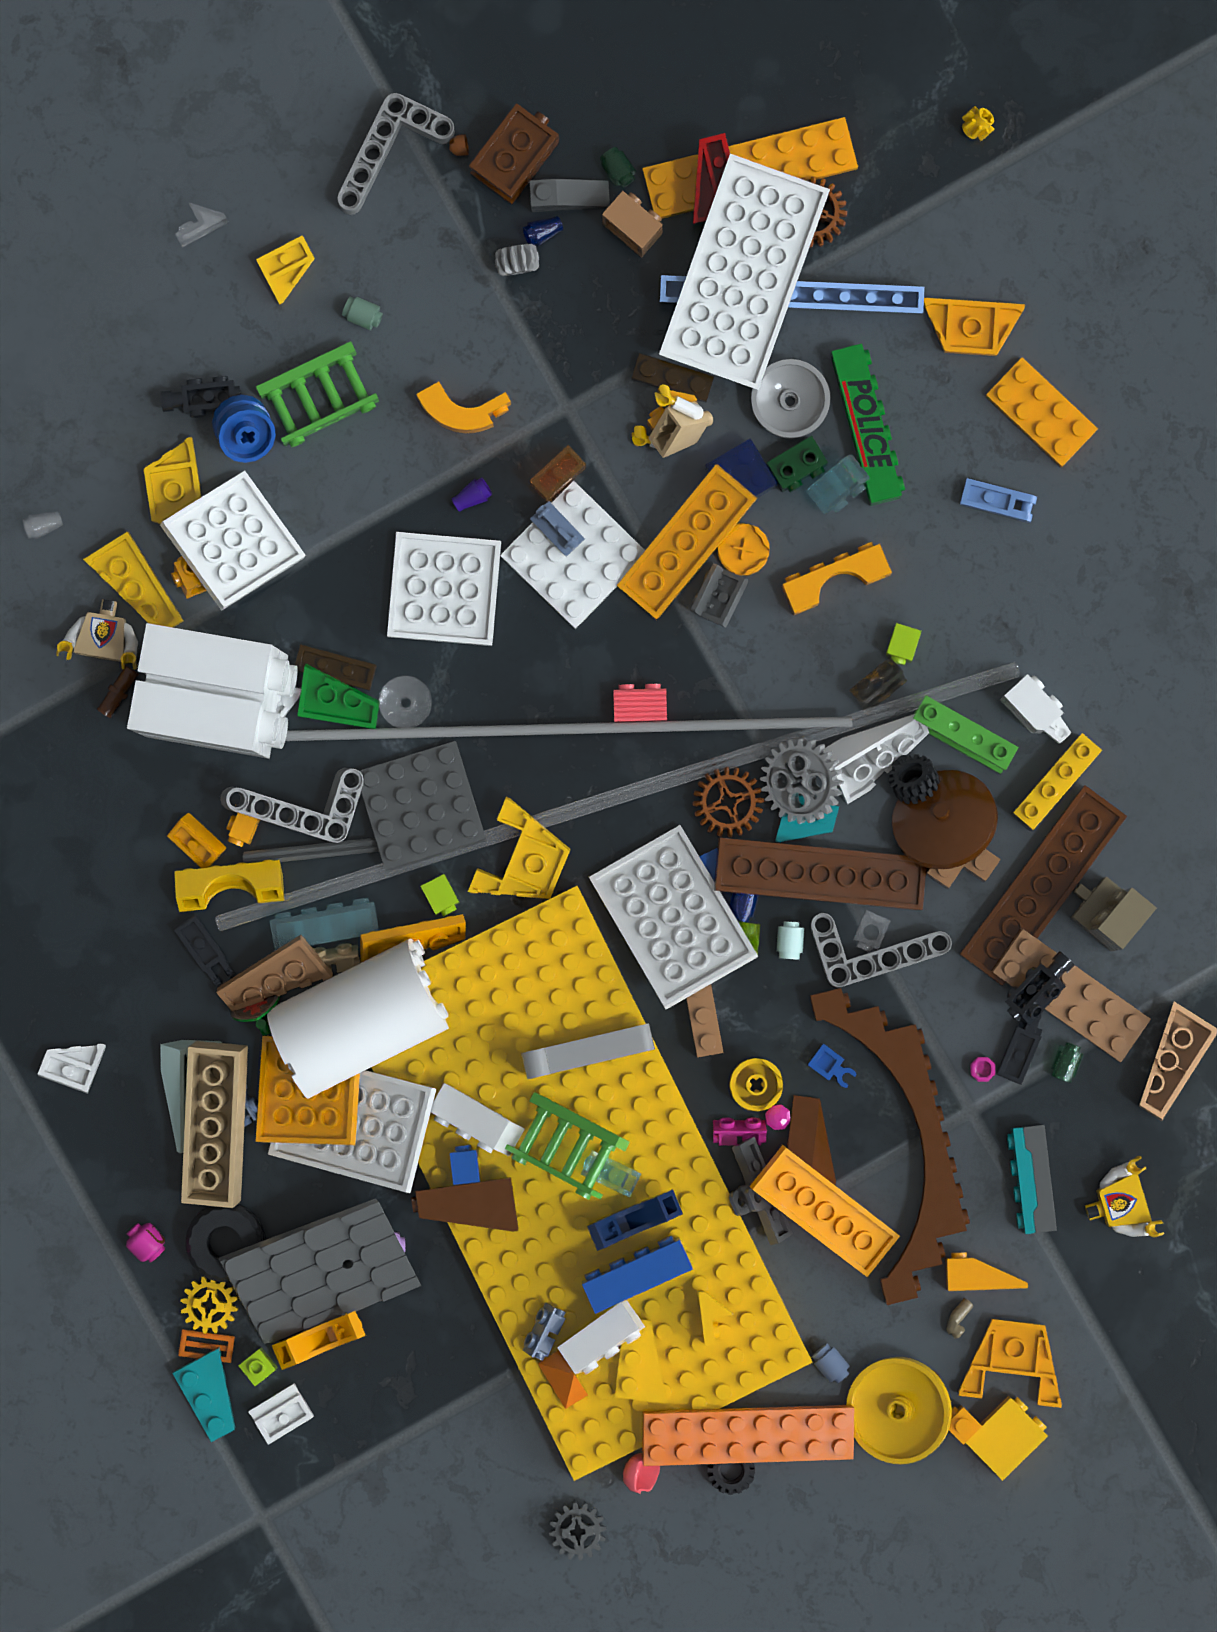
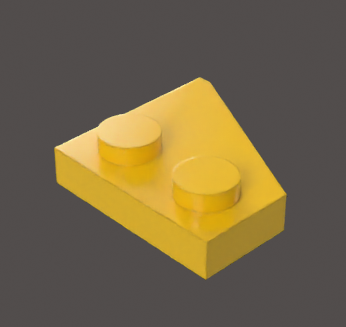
M302 235L256 259L279 305L285 301L315 258Z

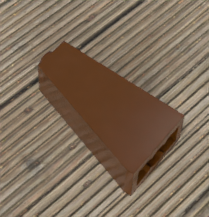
M511 1177L415 1191L416 1197H411L413 1213L418 1212L419 1218L512 1232L519 1230Z

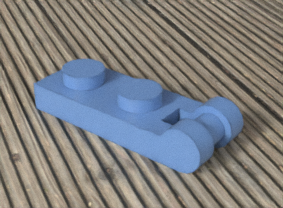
M967 478L960 505L1031 523L1033 517L1031 510L1032 506L1036 505L1037 497ZM1015 500L1023 502L1021 511L1013 509Z

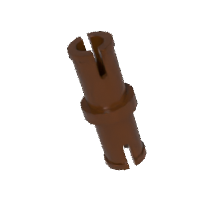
M126 665L114 684L109 685V692L97 708L99 712L109 718H112L122 699L127 698V691L139 675V673Z

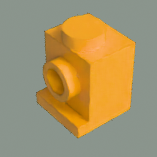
M237 813V816L232 815L227 826V830L230 831L228 842L240 847L244 843L250 845L260 820Z

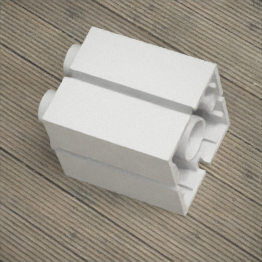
M146 623L138 672L146 673V681L136 680L127 729L148 738L269 759L271 748L282 749L286 740L288 718L280 717L276 707L277 702L280 703L281 695L293 696L297 681V666L289 665L288 655L270 644Z

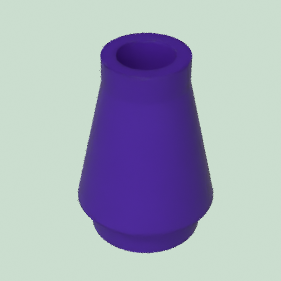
M482 477L477 480L474 478L452 498V501L460 512L466 508L488 501V497L492 496V492Z

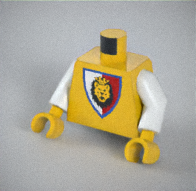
M1136 1156L1129 1163L1127 1162L1112 1168L1101 1180L1100 1188L1096 1190L1099 1201L1085 1205L1089 1220L1104 1217L1106 1225L1112 1227L1117 1233L1131 1237L1148 1235L1158 1237L1164 1235V1232H1156L1155 1225L1162 1224L1163 1221L1151 1220L1138 1174L1146 1169V1166L1138 1168L1135 1164L1136 1161L1142 1158L1141 1156Z

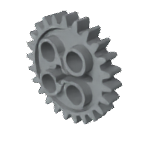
M805 737L798 739V742L794 738L788 740V743H780V749L777 747L771 750L774 756L765 758L770 765L761 768L767 773V776L760 778L761 781L767 782V786L763 787L761 791H768L770 794L765 798V801L773 800L774 804L771 810L780 808L779 817L788 814V822L794 821L797 818L798 824L805 821L812 823L815 822V818L817 820L825 818L824 813H831V806L839 803L834 796H839L843 793L837 789L838 785L844 784V781L837 779V776L843 773V771L835 770L834 768L839 761H831L830 757L833 752L824 753L825 745L821 744L816 747L815 739L807 743ZM800 756H801V757L804 759V761H805V767H804V768L801 767L800 764H799V757H800ZM782 774L787 777V785L782 782ZM817 776L822 780L821 788L816 783ZM799 794H802L805 799L804 805L799 801Z

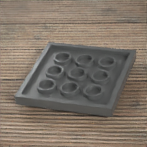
M456 741L360 770L364 779L361 789L362 796L386 872L487 841Z

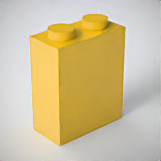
M1008 1396L980 1423L982 1427L966 1442L1002 1481L1048 1437L1044 1432L1047 1427L1036 1416L1031 1419L1025 1413L1028 1407L1018 1397L1013 1400Z

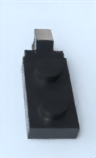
M1042 1015L1030 1025L1020 1021L1019 1025L1016 1026L996 1075L1022 1085L1042 1038V1029L1037 1028Z

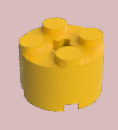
M751 1058L736 1066L731 1074L729 1087L733 1099L741 1107L750 1111H763L771 1108L780 1099L783 1090V1079L780 1071L773 1063L765 1059ZM752 1078L755 1080L762 1079L760 1085L763 1088L761 1091L757 1089L754 1091L750 1090L752 1086L750 1080Z

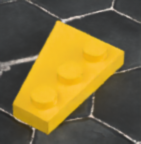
M640 1319L645 1328L639 1331L641 1336L630 1344H627L626 1341L621 1344L615 1398L667 1404L651 1320Z

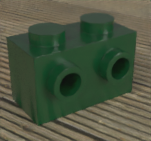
M810 436L768 461L766 467L781 492L788 489L791 493L803 485L802 480L809 476L815 479L826 472L824 467L827 466L828 461L813 436Z

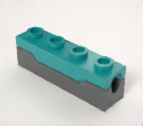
M1045 1125L1011 1128V1134H1007L1008 1149H1013L1014 1160H1010L1011 1175L1017 1178V1186L1013 1187L1015 1203L1019 1202L1021 1213H1016L1018 1229H1023L1024 1234L1057 1231Z

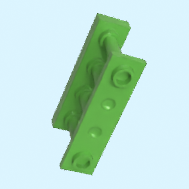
M348 342L256 386L262 400L265 398L272 400L288 435L281 438L284 446L289 444L291 447L298 446L305 442L304 437L359 411L363 414L376 408L375 403L379 402L377 394L368 396L352 363L354 360L353 356L357 355L352 342ZM336 364H339L340 367L343 366L359 400L346 408L328 374L330 372L329 368ZM313 375L316 378L319 377L335 410V413L323 419L320 418L305 386V379ZM290 386L296 390L312 423L300 430H297L281 397L283 394L282 390Z
M928 696L921 700L914 712L913 719L928 728V735L998 774H1001L1003 770L1006 771L1019 748Z
M534 1092L530 1102L538 1106L536 1109L537 1114L519 1149L507 1144L505 1149L513 1153L511 1158L523 1165H526L528 1161L577 1187L575 1193L588 1200L591 1196L601 1199L603 1194L592 1188L611 1151H615L616 1147L626 1151L630 1142ZM551 1114L559 1117L557 1120L559 1124L541 1159L538 1160L528 1155L546 1118H550ZM575 1125L580 1128L578 1132L580 1136L560 1172L549 1165L568 1128L571 1129ZM594 1136L602 1140L600 1143L602 1147L584 1182L581 1183L571 1178V1175L589 1140H593Z

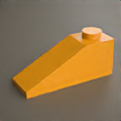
M967 1252L951 1253V1258H945L946 1290L1028 1288L1026 1281L973 1257H967Z

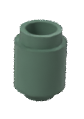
M350 296L344 306L342 316L346 317L347 321L371 330L373 326L376 328L379 326L383 313L380 312V306L360 297L353 298Z

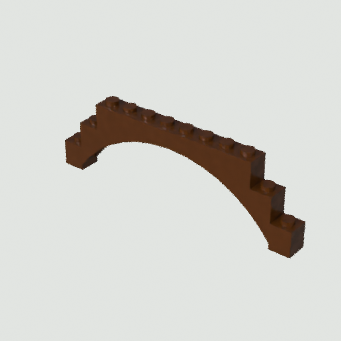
M841 988L811 995L809 997L815 1021L824 1020L844 1030L873 1052L891 1072L912 1109L919 1130L923 1153L924 1180L922 1199L917 1220L908 1243L887 1276L881 1277L879 1280L886 1305L918 1298L917 1291H921L918 1276H913L912 1272L941 1265V1258L946 1256L942 1242L937 1243L936 1238L967 1231L966 1225L970 1224L967 1209L961 1208L959 1200L964 1198L960 1183H955L953 1173L957 1172L954 1157L949 1158L946 1148L951 1146L947 1131L942 1132L940 1124L941 1121H944L941 1105L936 1106L934 1096L938 1095L937 1087L934 1080H929L927 1070H931V1063L928 1054L923 1055L921 1044H925L923 1031L921 1028L917 1029L916 1024L885 1031L884 1026H888L885 1011H880L879 1006L847 1013L846 1008L851 1007L848 993H842Z

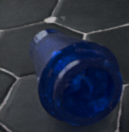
M558 216L528 222L527 226L523 227V234L527 243L537 247L558 232L563 231V225Z

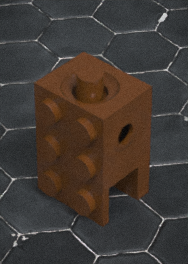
M516 103L469 165V168L472 169L470 174L513 205L559 144V134L547 126L549 119L542 113L537 111L533 116Z

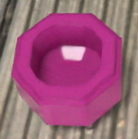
M977 1057L970 1064V1075L977 1082H988L995 1075V1064L988 1057Z
M773 1105L765 1113L766 1124L774 1130L785 1129L791 1121L790 1111L783 1105Z

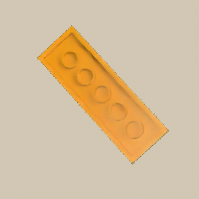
M716 464L617 586L655 619H658L757 500V497Z
M784 1145L780 1147L749 1186L866 1277L870 1275L900 1237L898 1233Z

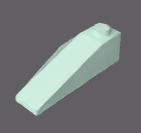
M180 1040L160 1044L161 1074L176 1148L179 1153L184 1152L188 1047L194 1042L201 1040ZM204 1041V1042L222 1043L221 1041Z

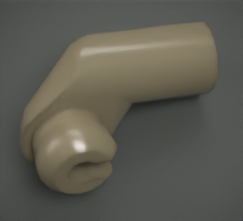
M962 1299L951 1312L947 1323L946 1331L948 1335L951 1334L955 1339H958L964 1333L965 1328L960 1325V1322L974 1307L969 1300Z

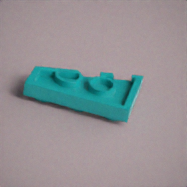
M219 1346L172 1373L211 1442L235 1430Z

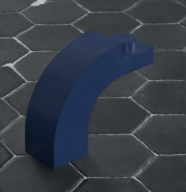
M672 1189L606 1216L588 1225L587 1228L597 1251L634 1234L670 1221L682 1215L683 1212Z

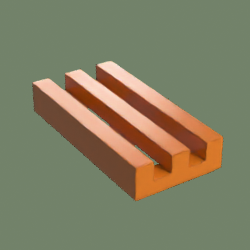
M182 1329L178 1356L199 1358L205 1355V1353L185 1351V1346L212 1350L220 1346L221 1351L227 1352L226 1356H221L222 1362L232 1363L235 1336L208 1332L204 1334L201 1331ZM187 1336L228 1341V1346L186 1339Z

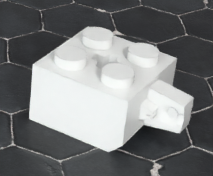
M1027 674L1000 700L1030 733L1040 734L1044 732L1059 744L1071 733L1060 717L1064 713L1061 710L1063 705L1055 696L1051 695L1049 697L1042 690L1045 686L1036 676L1031 678Z

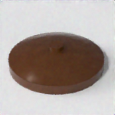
M941 770L937 771L940 784H937V791L932 790V797L925 796L926 801L924 802L918 799V804H913L912 801L909 804H905L904 801L898 800L892 815L893 834L900 849L913 862L931 869L959 867L978 857L990 844L998 822V811L994 798L981 780L966 772Z

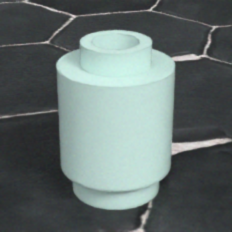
M784 921L783 926H778L776 951H779V958L800 959V953H803L804 928H799L800 922Z

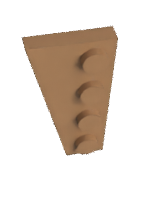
M299 935L220 985L216 993L231 1011H235L262 1002L264 998L273 995L280 996L286 994L288 990L297 987L304 988L310 986L312 982L323 979L324 981L330 979L333 976V972L304 937Z

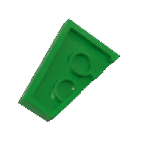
M305 664L298 709L299 717L376 729L380 705L379 700Z

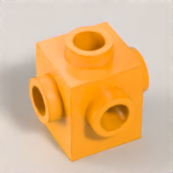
M182 556L174 562V572L171 573L175 586L177 588L181 586L186 599L207 591Z

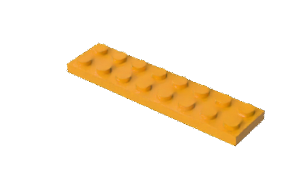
M845 117L728 146L730 154L800 179L805 178L808 182L811 181V177H816L817 180L858 169ZM698 154L643 168L652 209L661 219L694 211Z

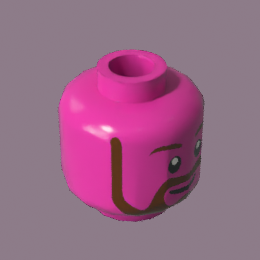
M137 1223L127 1232L129 1239L126 1242V1247L141 1262L147 1260L152 1262L165 1250L163 1246L165 1243L164 1236L151 1223H146L142 1226Z

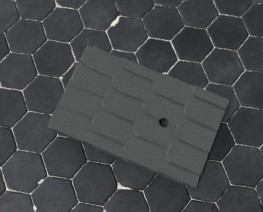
M376 1198L218 1258L264 1344L274 1343L302 1330L307 1331L346 1313L361 1310L379 1301H387L421 1286Z

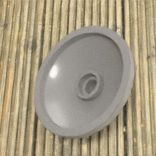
M786 359L766 367L759 389H752L751 404L756 419L767 431L783 438H798L813 432L824 421L830 406V391L825 378L814 366L801 360ZM792 397L795 400L794 405L788 406L785 403V399Z

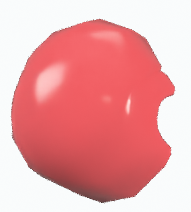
M642 1453L635 1454L625 1464L623 1470L624 1484L630 1491L641 1494V1491L649 1492L657 1481L660 1466H643Z

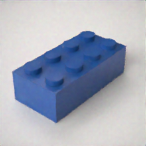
M671 1235L658 1241L659 1247L649 1250L647 1246L634 1252L635 1258L625 1262L623 1257L610 1263V1269L602 1273L600 1269H596L585 1274L586 1280L582 1281V1286L594 1313L603 1311L693 1270L680 1238L674 1239Z

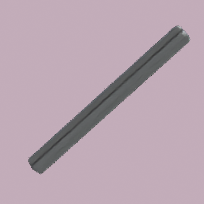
M366 838L338 843L329 842L243 852L242 857L243 863H256L264 860L288 862L379 852L375 838Z

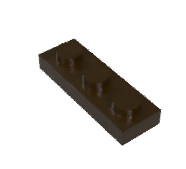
M639 353L631 380L657 388L660 385H667L671 391L694 395L697 400L706 403L714 376Z
M301 644L295 662L298 672L304 673V666L308 664L349 686L368 691L371 690L377 668L375 664Z

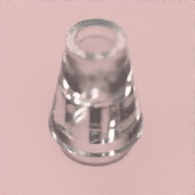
M58 511L27 515L28 518L22 519L28 539L35 538L37 540L63 526Z

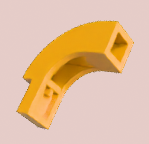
M440 382L416 394L423 409L430 418L442 427L459 433H476L494 427L490 416L494 415L497 418L509 411L508 406L511 405L507 393L504 392L479 407L464 408L456 405L449 399Z
M353 1311L272 1345V1348L283 1370L325 1351L365 1336L356 1311Z

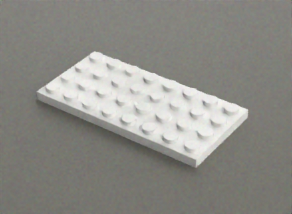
M730 154L659 355L758 390L830 189Z

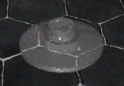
M400 676L390 680L383 687L379 697V707L383 717L391 725L398 728L418 726L428 717L431 710L432 699L428 688L419 679L411 676ZM402 699H410L411 704L408 708L401 706Z

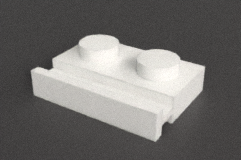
M295 1383L248 1411L268 1445L314 1417Z

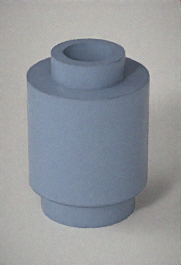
M826 1343L811 1356L815 1361L813 1364L829 1383L835 1380L838 1384L849 1375L847 1369L850 1365L834 1346L830 1347Z

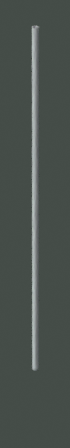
M852 716L287 731L285 741L852 727Z

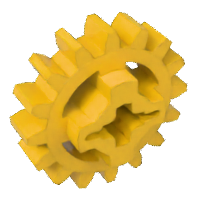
M204 1276L201 1277L200 1285L195 1280L191 1282L194 1289L186 1288L184 1292L189 1296L188 1298L181 1299L182 1303L187 1304V1307L182 1309L181 1313L189 1314L185 1322H195L194 1330L202 1326L204 1334L208 1332L209 1328H212V1331L217 1333L219 1325L226 1329L228 1327L226 1320L234 1321L235 1319L231 1312L238 1311L239 1309L233 1306V1302L238 1300V1296L231 1297L230 1294L234 1288L226 1289L224 1287L226 1282H220V1284L213 1280L208 1282ZM207 1287L206 1295L201 1298L194 1297L200 1289ZM218 1290L224 1294L227 1302L221 1301L217 1295ZM211 1296L212 1303L216 1304V1307L212 1308L210 1313H208L207 1306H204L203 1302L208 1301ZM193 1308H198L202 1314L201 1320L195 1315ZM225 1312V1315L220 1320L212 1322L214 1314Z

